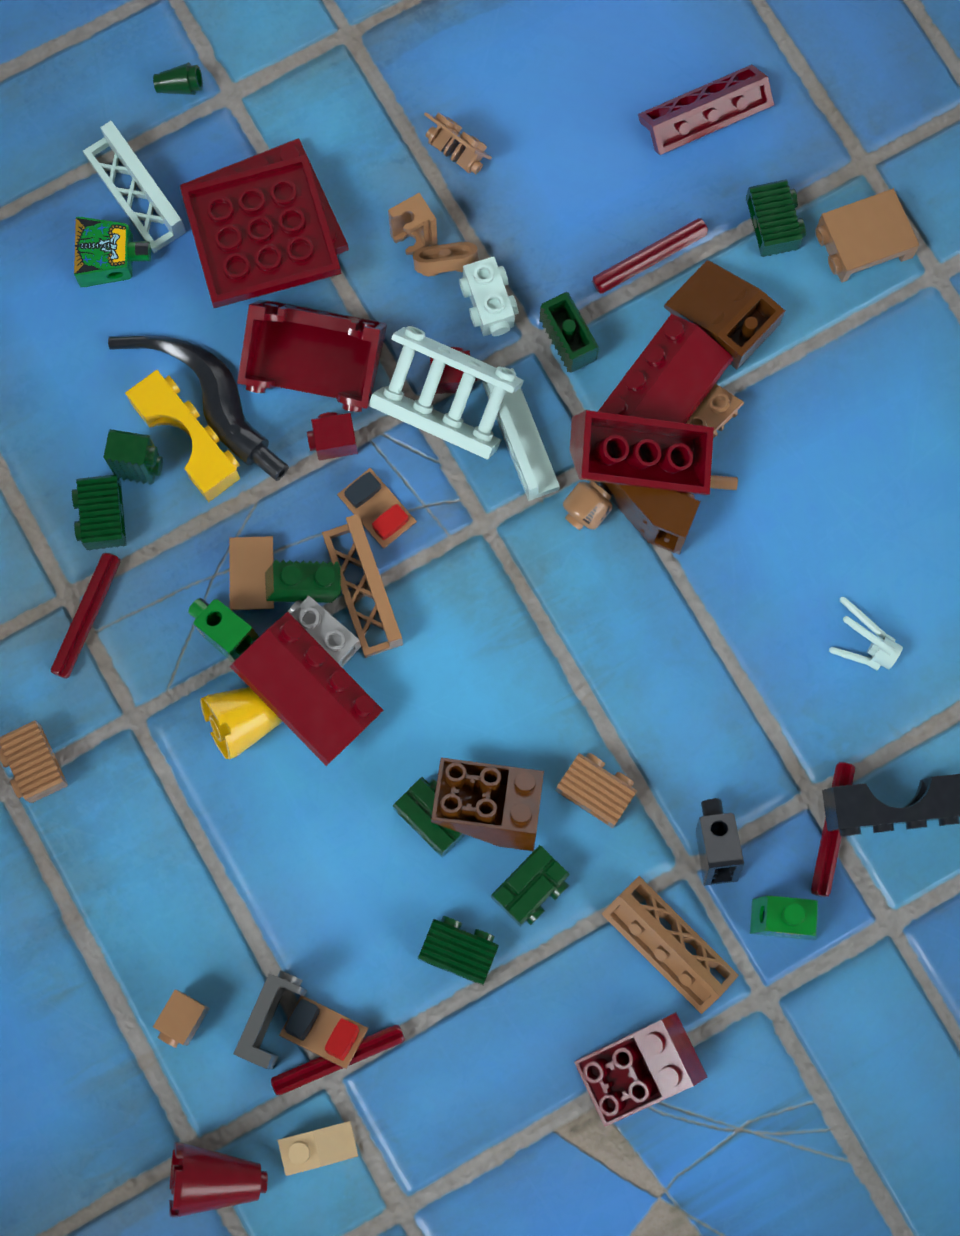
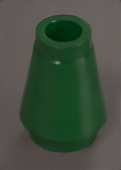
M189 62L153 75L156 93L195 95L196 91H202L203 89L202 74L199 66L191 65Z

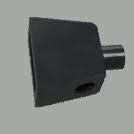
M721 799L704 800L701 802L703 816L699 817L696 827L703 885L738 882L744 866L735 815L734 813L723 812Z

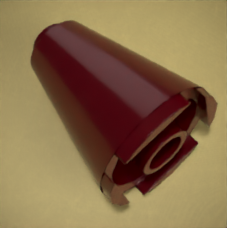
M174 1143L175 1150L172 1153L169 1188L173 1195V1200H169L170 1217H181L259 1200L260 1193H266L268 1174L267 1171H261L260 1163L186 1143Z

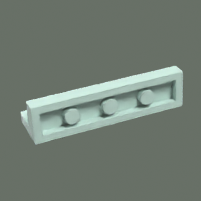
M110 121L100 127L104 138L83 150V153L143 239L150 242L151 250L155 253L186 233L182 219L116 126ZM110 146L115 153L113 164L99 163L95 155ZM119 161L122 163L124 167L118 166ZM116 173L127 174L132 177L130 189L118 188L114 185ZM136 185L141 191H136ZM122 195L128 196L127 202ZM134 197L148 200L149 208L147 214L133 212L131 207ZM154 210L156 211L158 216L153 215ZM140 220L145 221V225H144V226H143V224L140 222ZM151 222L165 224L169 232L154 241L149 234Z
M482 380L489 399L494 385ZM521 387L513 394L506 391L496 420L528 501L558 491L560 489L559 483Z

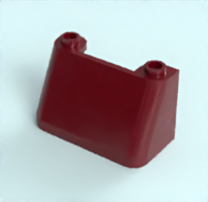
M258 300L249 304L237 384L246 385L247 391L255 393H265L266 388H273L275 386L337 398V401L343 404L342 409L362 412V408L367 409L369 407L368 404L374 388L387 324L276 301Z

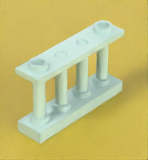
M403 327L393 333L391 340L403 345L390 385L381 387L374 392L368 406L488 460L497 452L501 439L493 436L491 430L506 391L512 394L522 386L524 380L516 377V373L509 368L493 367L425 336L424 331L416 327ZM415 351H418L434 359L420 398L414 401L403 396L402 388ZM447 364L464 373L449 413L443 414L433 409L432 401ZM479 378L494 385L479 426L472 427L463 423L464 420L461 417L475 379Z

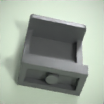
M281 970L278 976L268 974L233 1055L265 1069L274 1068L279 1056L260 1048L285 990H290L305 997L307 990L300 987L303 980Z

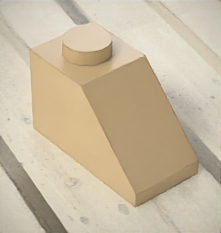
M351 1121L278 1140L286 1176L359 1156Z

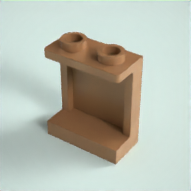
M894 188L821 214L815 229L819 244L821 246L825 245L829 254V267L834 275H838L841 283L848 281L850 275L894 258L899 257L901 262L911 259L919 247L917 238Z

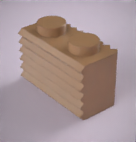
M36 720L0 737V761L5 768L8 766L11 768L14 778L10 780V783L18 798L24 797L29 803H34L68 786L43 728Z
M579 753L557 785L556 792L604 824L614 828L637 790L632 788L634 782L620 772L612 775L603 769L605 763L595 755L588 753L585 757Z

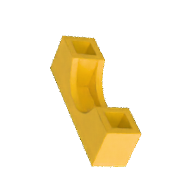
M155 370L126 391L125 394L130 404L149 428L170 425L182 429L191 437L192 453L184 469L189 479L209 503L240 480L236 469L240 465L229 450L223 453L216 443L220 439L209 425L204 428L197 420L200 414L189 400L183 403L177 393L180 392V389L169 375L164 378L158 370Z

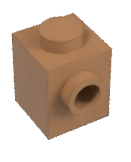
M175 989L153 1025V1028L160 1031L157 1038L174 1048L179 1043L188 1046L210 1008Z

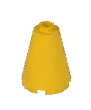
M250 687L209 694L200 699L204 719L206 722L210 721L213 732H210L224 758H229V760L236 758L283 722Z

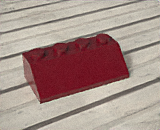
M671 313L598 412L687 423L733 361V357L698 325Z
M585 410L572 417L570 453L580 480L710 495L714 427Z
M289 612L285 613L230 665V668L325 766L338 756L384 711Z

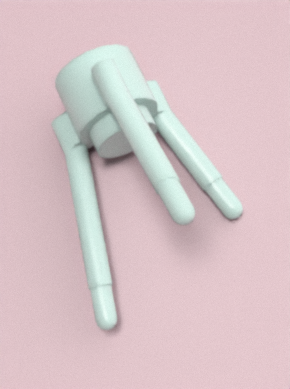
M841 597L840 602L876 634L874 635L848 616L843 618L846 624L872 642L867 650V653L872 655V657H865L835 647H830L829 652L866 664L878 671L880 666L889 670L900 656L903 647L896 643V639L886 634L847 598Z

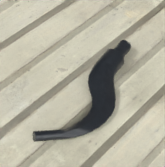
M109 336L108 345L110 350L154 349L169 354L188 365L196 373L201 383L203 412L206 422L216 433L220 441L247 465L255 463L275 481H279L289 469L288 464L267 448L269 441L246 421L233 375L227 366L215 355L197 345L176 338L164 336Z

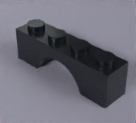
M960 774L934 776L920 780L914 798L902 808L890 807L879 801L872 794L867 784L836 786L822 790L828 832L839 830L840 837L860 835L861 828L873 827V833L894 831V824L905 823L906 830L926 828L927 821L938 820L939 826L960 824Z

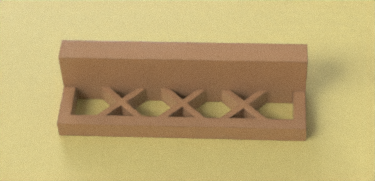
M359 514L346 517L347 524L322 532L332 563L334 564L336 561L339 563L337 557L345 560L342 567L340 566L341 590L358 639L360 640L363 654L367 658L402 646L403 640ZM350 533L353 545L348 555L335 550L331 539ZM355 551L357 552L360 561L352 558ZM349 563L363 569L364 575L358 586L346 581L343 574ZM366 581L368 583L370 591L363 589ZM348 588L355 590L352 598ZM360 593L374 600L375 606L369 617L357 612L354 607ZM377 612L381 620V623L374 620V617ZM359 619L366 621L363 630ZM371 624L384 630L387 642L368 647L365 635Z
M640 876L602 913L701 1014L719 999L739 976ZM636 890L646 900L647 905L640 904L631 893ZM659 918H664L671 924L672 930L665 929L660 924ZM684 942L690 943L696 949L697 956L692 955L685 948ZM710 968H715L725 980L720 983L711 974Z

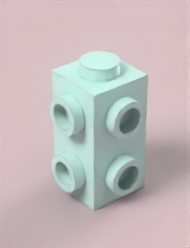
M494 256L464 265L463 278L459 279V284L464 298L470 297L473 307L469 308L474 327L480 326L483 336L490 334L492 336H500L510 331V328L514 327L515 315L519 314L514 296H508L505 285H508V278L504 267L497 266Z

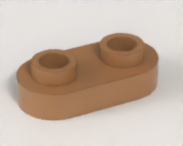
M470 242L427 246L413 253L414 269L428 277L442 272H463L464 265L479 261L477 246Z

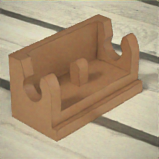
M420 193L388 210L390 235L393 241L398 243L404 241L407 237H413L416 240L413 246H409L405 250L407 255H413L416 250L423 247L438 245L436 218Z

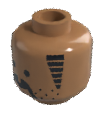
M594 481L589 483L579 482L563 502V507L568 512L565 519L578 530H581L583 526L594 530L611 512L612 504L609 500L612 496Z

